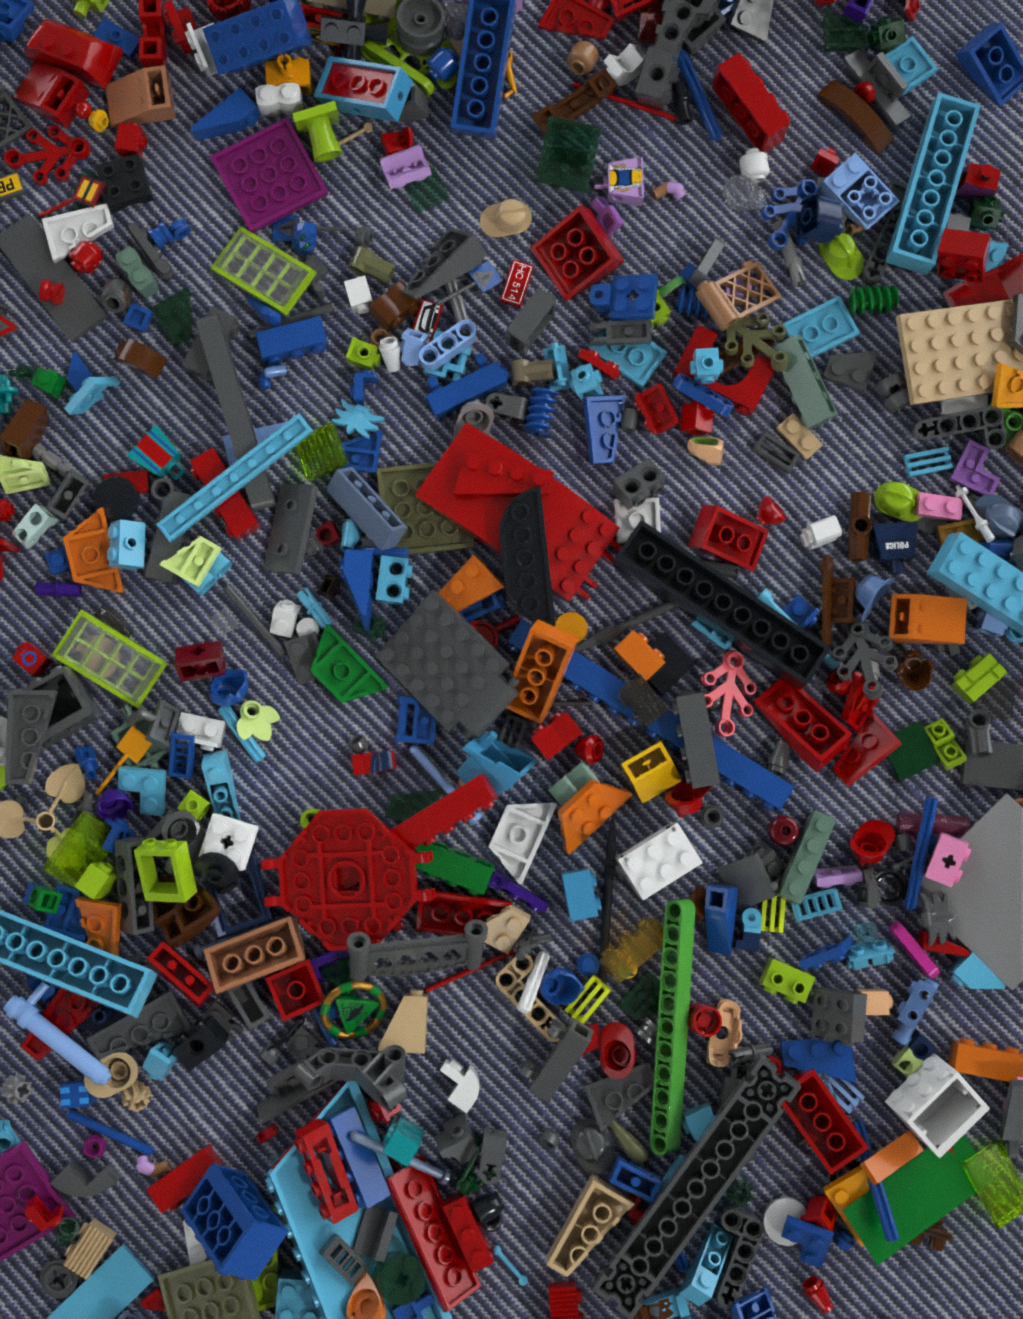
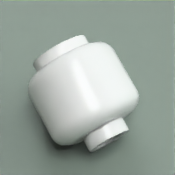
M758 148L747 150L746 154L739 160L741 177L747 180L749 184L764 181L770 172L768 156L765 152L759 151Z

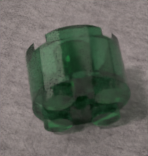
M393 1250L387 1252L384 1263L376 1262L377 1264L372 1272V1279L383 1299L394 1305H407L423 1293L425 1289V1272L422 1264L415 1257L402 1251ZM400 1273L401 1277L399 1278V1281L396 1282L395 1280L398 1279V1274Z

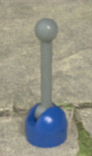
M935 834L930 839L929 854L933 853L938 840ZM914 855L898 864H892L891 869L899 871L902 866L913 861Z

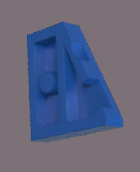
M376 431L375 434L369 435V439L361 436L354 438L350 442L339 443L338 447L344 461L343 463L335 445L334 452L339 465L336 464L333 455V468L353 467L357 472L377 475L383 431Z
M57 884L55 891L63 895L57 913H48L43 927L78 940L87 941L85 927L82 928L80 922L82 918L80 908L76 907L75 903L76 898L83 897L82 891L64 884Z
M847 935L839 943L834 945L829 943L805 954L799 960V964L802 970L807 968L816 970L822 967L824 962L830 960L832 963L841 961L845 958L844 955L852 946L853 941L850 935Z

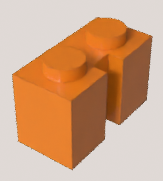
M633 630L614 648L613 652L645 684L664 666L665 661L663 659L665 656L657 648L652 649L647 644L649 640L640 631L636 633Z

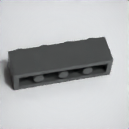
M704 692L675 697L676 702H672L674 716L678 715L680 724L676 725L678 739L683 738L684 747L680 748L682 761H687L688 770H684L686 783H691L693 789L720 784Z

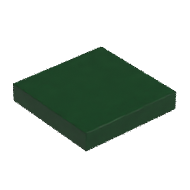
M921 721L893 733L902 745L889 754L887 759L898 781H902L941 762Z

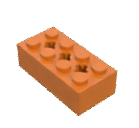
M537 619L529 630L512 676L517 677L520 681L515 687L519 694L506 709L542 724L549 714L579 638Z

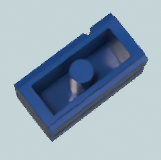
M620 1155L616 1156L608 1174L610 1183L650 1203H653L662 1183L660 1175L640 1165H636L632 1161L627 1162V1159Z

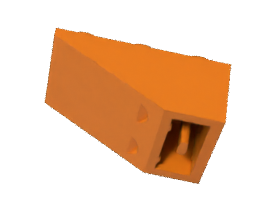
M892 594L889 637L897 644H965L967 599L921 594Z

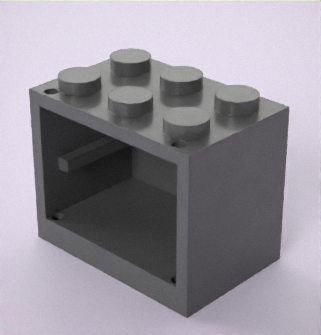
M57 666L49 671L50 674L48 676L33 679L29 682L30 686L23 689L58 691L41 750L53 746L103 717L80 673L70 667ZM7 698V699H5V700H3V701H4L5 705H6L7 708H8V698Z

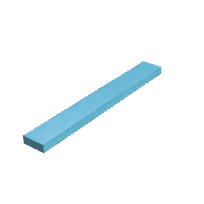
M298 413L156 524L168 541L172 543L314 431L301 414Z

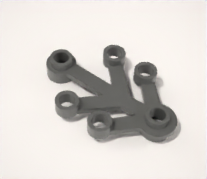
M857 621L850 624L847 628L848 638L843 645L833 650L834 659L837 662H843L847 659V653L855 643H857L858 647L848 663L837 669V674L840 680L847 681L852 677V672L861 662L866 681L863 685L864 696L869 700H876L882 695V686L879 681L875 680L870 659L883 665L888 671L895 670L898 667V662L895 656H884L868 648L866 645V641L879 646L881 651L888 652L893 648L892 639L888 636L879 637L871 633L869 626L865 622ZM884 642L889 643L887 646L882 645ZM840 652L844 653L842 656H837ZM889 661L894 662L892 665L887 664ZM844 671L848 672L846 675H841Z

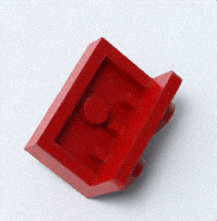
M172 0L164 2L167 12L163 13L168 26L172 25L174 28L171 34L176 46L181 45L185 55L196 51L197 49H191L185 34L186 31H189L186 25L188 23H191L193 30L198 29L190 8L186 7L176 11Z
M658 383L642 393L637 392L634 394L636 398L634 401L635 407L639 413H643L646 419L643 423L649 433L652 432V434L660 435L681 423L663 383Z

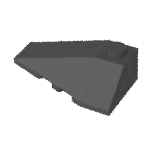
M450 227L432 247L434 249L431 257H426L423 260L425 266L413 275L403 290V294L414 299L420 298L479 266L482 259L487 255L486 251L474 234Z

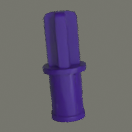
M61 581L56 583L37 582L34 589L37 596H56L58 599L61 596L81 597L82 595L81 583H61Z

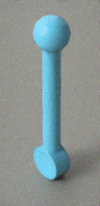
M494 1246L492 1249L493 1254L498 1255L517 1276L519 1284L525 1286L528 1282L527 1277L518 1272L501 1252L500 1246Z

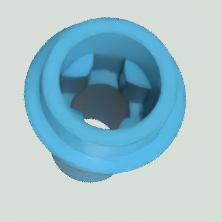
M352 518L347 519L342 524L340 550L345 552V549L354 550L363 533Z

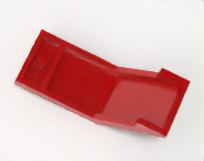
M1023 253L1003 265L986 272L982 283L961 281L943 292L949 307L1010 300L1016 294L1020 293L1023 295Z

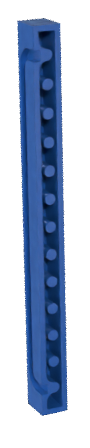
M523 619L520 621L508 641V645L511 646L509 650L520 656L529 630L533 625ZM574 651L563 679L568 681L567 685L577 692L580 689L588 693L586 696L588 699L597 704L599 701L606 704V710L616 716L618 713L626 717L625 721L634 727L640 725L646 729L644 733L651 738L656 739L659 737L664 740L663 745L676 751V749L680 750V748L684 747L683 738L678 739L676 725L680 724L678 715L674 716L673 711ZM712 736L718 773L723 777L722 781L731 787L737 785L742 788L741 793L750 799H754V797L762 801L761 805L772 812L774 809L781 810L795 786Z

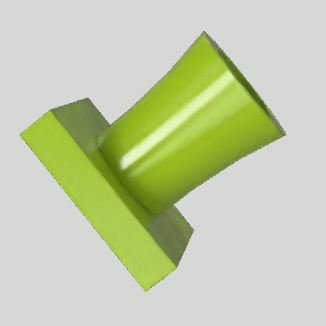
M335 101L292 113L298 134L309 133L314 162L329 161L343 154L331 124L340 122Z

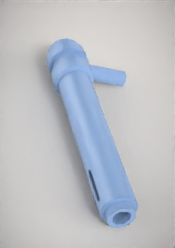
M42 981L27 1000L22 996L14 995L3 1008L6 1016L11 1020L15 1019L17 1025L22 1029H28L96 1085L104 1086L112 1076L109 1073L110 1069L39 1013L40 1010L34 1006L50 987L48 984Z

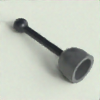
M301 1015L298 1016L294 1025L276 1045L264 1047L259 1055L268 1064L273 1066L279 1058V1047L299 1025L304 1024L305 1018Z

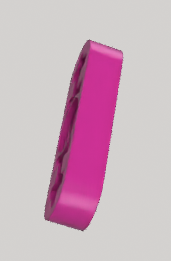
M896 920L888 927L890 933L929 979L933 980L941 973L899 921Z

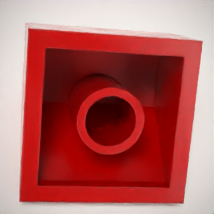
M309 959L265 976L283 1022L322 1005L325 999Z

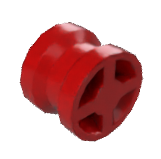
M44 279L39 288L40 301H52L55 305H61L65 294L64 284L59 282L54 284L50 280Z

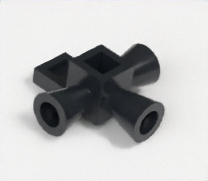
M346 0L348 14L344 13V18L321 15L320 41L346 44L342 58L362 61L360 46H364V39L386 46L388 23L366 25V16H363L367 0Z

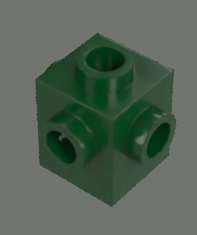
M886 16L877 19V23L870 25L869 41L874 48L881 49V52L893 50L895 45L906 42L903 19Z
M973 196L967 215L968 218H971L970 226L983 231L988 229L996 230L998 222H1001L1004 216V209H1002L1000 200L993 196Z

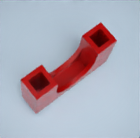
M698 324L672 377L676 378L678 373H681L694 380V375L690 374V361H693L695 349L712 348L718 334ZM758 354L754 360V365L741 382L733 385H723L714 381L712 384L702 385L730 400L734 404L737 413L751 416L774 370L771 368V360Z

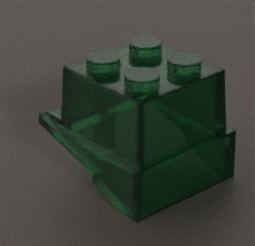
M549 116L535 182L587 193L602 128Z

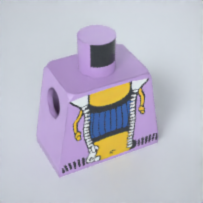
M643 157L608 163L606 175L594 176V189H607V201L642 206L644 199Z

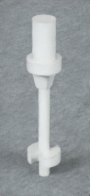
M960 485L955 486L957 491L954 495L956 498L962 497L975 518L976 530L981 532L987 543L993 541L995 537L988 527V521L983 520L977 514L966 496L969 493L966 487L961 488Z

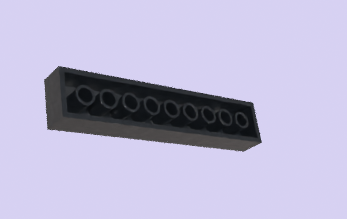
M640 520L613 560L614 564L799 689L809 683L831 647L643 520Z

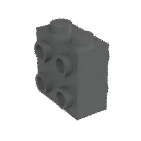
M814 987L811 1034L820 1036L822 1041L834 1042V1039L840 1040V1044L845 1046H854L855 1042H864L867 994L830 987Z

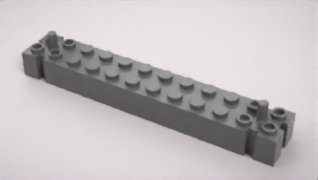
M762 1053L759 1054L750 1067L752 1076L749 1079L743 1076L659 1191L653 1203L648 1206L613 1254L609 1264L611 1269L605 1266L594 1280L592 1290L607 1302L610 1298H613L616 1301L615 1309L628 1319H633L643 1304V1294L647 1297L650 1296L784 1112L783 1101L787 1100L790 1103L801 1089L800 1082L787 1072L783 1071L781 1075L776 1072V1064Z

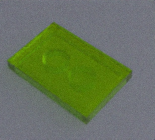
M82 811L42 869L46 873L74 887L90 863L103 862L109 853L102 846L112 827L89 813Z
M1001 1140L994 1141L962 1163L994 1227L1001 1229L1023 1213V1181L1011 1158L1008 1157V1152Z

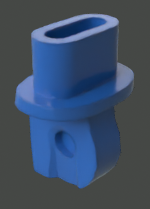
M89 746L74 748L76 760L81 769L86 773L88 779L97 778L96 770L99 765L96 761L94 750Z

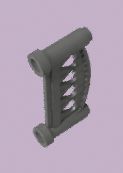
M474 919L466 923L464 934L371 944L370 937L363 932L352 933L347 938V951L350 954V977L353 981H364L367 976L420 975L443 971L461 965H466L467 968L476 970L482 963L483 945L487 939L488 927L485 922ZM455 949L459 953L457 956L443 957L449 950ZM427 952H432L437 956L433 959H420ZM407 954L414 959L412 961L397 962L403 955ZM380 957H385L390 961L387 964L380 963L374 965Z

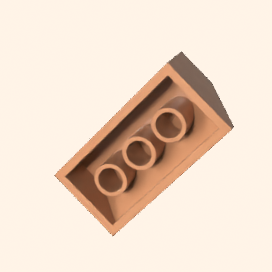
M291 916L203 950L216 994L305 960L304 941L299 925Z

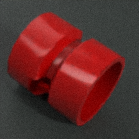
M699 1002L690 1004L688 1030L704 1037H712L717 1034L722 1025V1017L719 1011Z

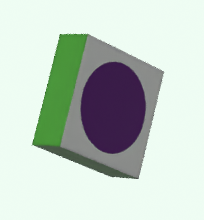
M683 276L675 277L661 287L659 293L662 297L669 296L686 284Z

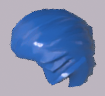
M228 669L225 671V675L213 677L209 686L210 700L219 706H232L241 702L249 687L247 671Z
M558 967L547 971L543 975L538 991L548 1004L566 1006L578 998L579 994L584 990V986L572 971Z

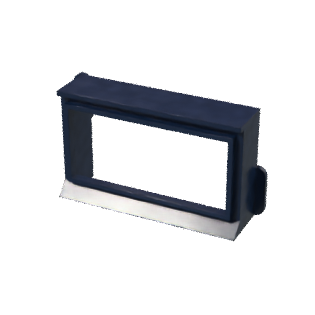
M231 836L225 838L224 843L231 842ZM252 847L247 868L262 916L228 928L217 891L212 890L210 894L221 909L220 914L213 920L218 937L223 935L227 937L244 931L250 926L275 918L273 907H265L264 897H269L254 847Z

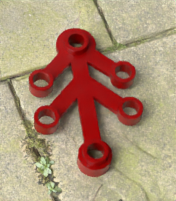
M52 125L48 128V135L52 140H60L67 145L57 147L42 137L36 129H30L26 133L28 141L33 145L38 144L45 150L21 154L16 149H9L4 154V161L11 169H19L25 163L46 160L41 168L33 174L36 184L44 186L48 182L47 175L61 157L68 156L62 166L57 167L54 172L60 182H66L70 177L69 171L76 161L83 160L89 156L91 146L88 141L80 137L72 139L62 132L57 125ZM54 131H59L57 135H52ZM32 135H37L35 139H31ZM83 147L82 151L77 152L78 148ZM14 159H19L16 163H13ZM61 172H65L64 176L59 177ZM43 175V179L38 181V177Z

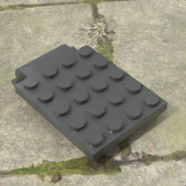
M434 589L375 656L448 732H451L461 722L466 727L462 734L467 739H470L473 734L481 737L519 694V691L515 688L520 682L519 679L512 676L508 681L502 675L510 663Z

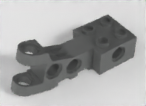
M684 0L664 1L661 10L664 13L662 25L657 24L655 30L657 35L656 46L648 47L635 91L640 104L663 111L666 104H670L673 91H670L673 82L676 83L679 75L677 60L683 41L697 21L710 20L720 0H703L699 8ZM683 12L690 14L685 20L678 18ZM670 32L677 33L676 38L672 40L667 39L666 36Z

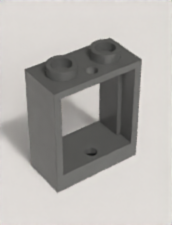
M537 288L506 329V344L522 356H525L555 316L556 300L552 293Z

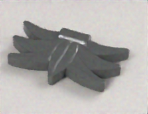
M931 892V903L926 895L919 893L923 903V913H920L923 927H926L928 931V946L930 947L934 944L937 935L940 945L945 943L947 933L952 940H955V932L949 921L954 919L956 915L948 913V894H944L941 901L935 892Z

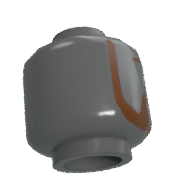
M111 279L105 283L100 294V301L111 312H123L129 305L132 290L126 282L120 279Z

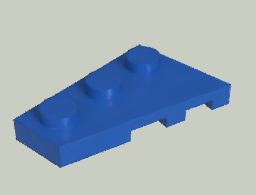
M820 1038L780 1042L784 1066L804 1071L814 1068L817 1074L857 1083L852 1046L841 1045L840 1040L834 1039V1042L820 1040Z

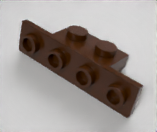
M824 554L823 560L820 562V572L823 574V583H820V595L823 596V605L819 607V615L822 618V627L819 628V639L826 645L832 646V624L855 623V578H833V557L829 554Z

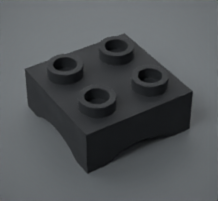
M138 153L96 165L99 179L105 182L103 192L107 206L112 213L130 205L154 201L144 165Z

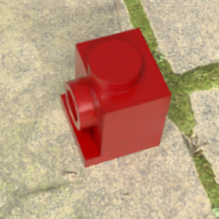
M827 1195L810 1197L806 1213L800 1216V1220L833 1231L838 1212Z

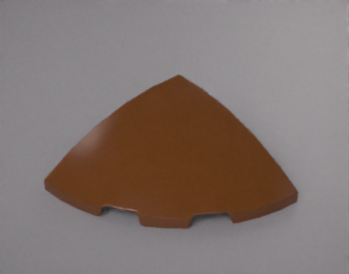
M158 877L159 882L176 883L175 877ZM197 883V893L186 903L153 901L154 923L161 926L166 942L170 947L179 948L204 930L221 912L218 903L210 892Z

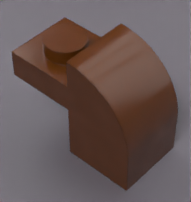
M128 338L127 341L123 340L118 346L113 360L133 367L145 376L158 379L167 358L153 349Z

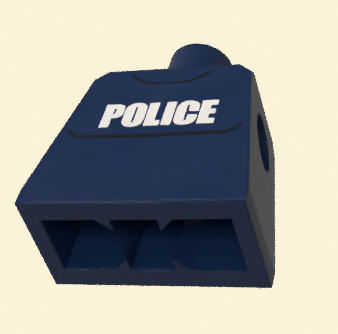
M917 522L874 524L871 527L870 533L878 562H889L891 575L903 574V561H910L915 556Z

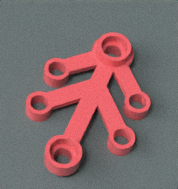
M736 650L727 651L723 655L720 666L701 676L702 684L711 686L716 683L718 677L726 673L725 682L710 693L704 694L708 700L707 708L711 707L713 702L723 695L720 720L715 723V732L720 737L731 736L735 731V724L730 719L733 698L739 706L738 714L741 717H750L754 711L752 705L746 701L742 693L746 696L753 695L757 687L742 668L744 657ZM731 658L734 660V665H733V666H732V664H731V662H730V659H731ZM707 675L711 678L710 683L706 679ZM736 676L742 683L741 691L735 683ZM747 685L751 687L750 692L747 691ZM744 707L748 709L747 714L744 713ZM721 724L725 727L724 732L721 730Z

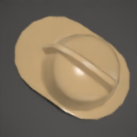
M507 199L487 207L481 214L480 226L485 234L493 238L519 234L529 228L532 214L524 203L516 199Z
M113 1053L98 1060L110 1069L109 1073L112 1076L104 1086H101L100 1084L96 1085L84 1076V1084L91 1095L98 1098L110 1097L135 1083L139 1071L137 1062L127 1053Z

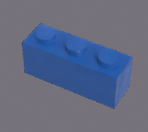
M321 316L256 332L261 356L265 364L276 365L284 359H299L304 356L303 354L311 352L319 354L329 348Z

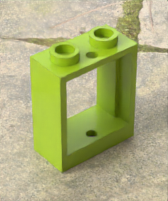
M149 838L142 841V844L134 849L145 901L186 903L197 893L187 841ZM153 856H167L171 858L176 883L158 881Z

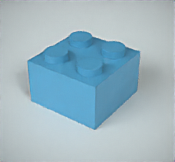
M588 868L562 872L561 879L569 919L576 921L599 916L598 910H602L598 894L594 895L593 887H597L595 873L590 872Z

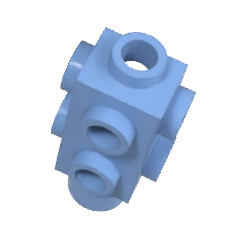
M926 978L925 981L919 979L918 982H912L907 993L911 994L907 1002L902 1001L896 1011L899 1014L897 1020L902 1023L898 1029L894 1030L891 1036L893 1039L908 1047L912 1040L911 1035L918 1026L938 990V983L929 978ZM923 991L928 992V999L922 997ZM912 1011L917 1013L918 1017L916 1020L911 1017Z

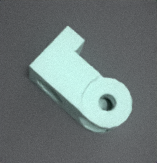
M35 503L14 529L12 536L25 548H30L59 519L47 508Z

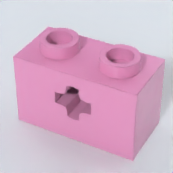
M941 832L924 876L951 888L953 883L958 884L963 872L959 870L962 861L967 862L971 853V849L968 848L969 843ZM950 854L955 862L949 863L946 866L942 858H947Z

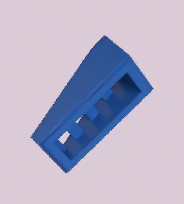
M172 732L168 776L191 779L195 770V735ZM177 739L189 742L188 744L177 743ZM177 748L188 749V752L177 751ZM177 755L187 757V760L177 758ZM177 763L187 764V767L177 766Z

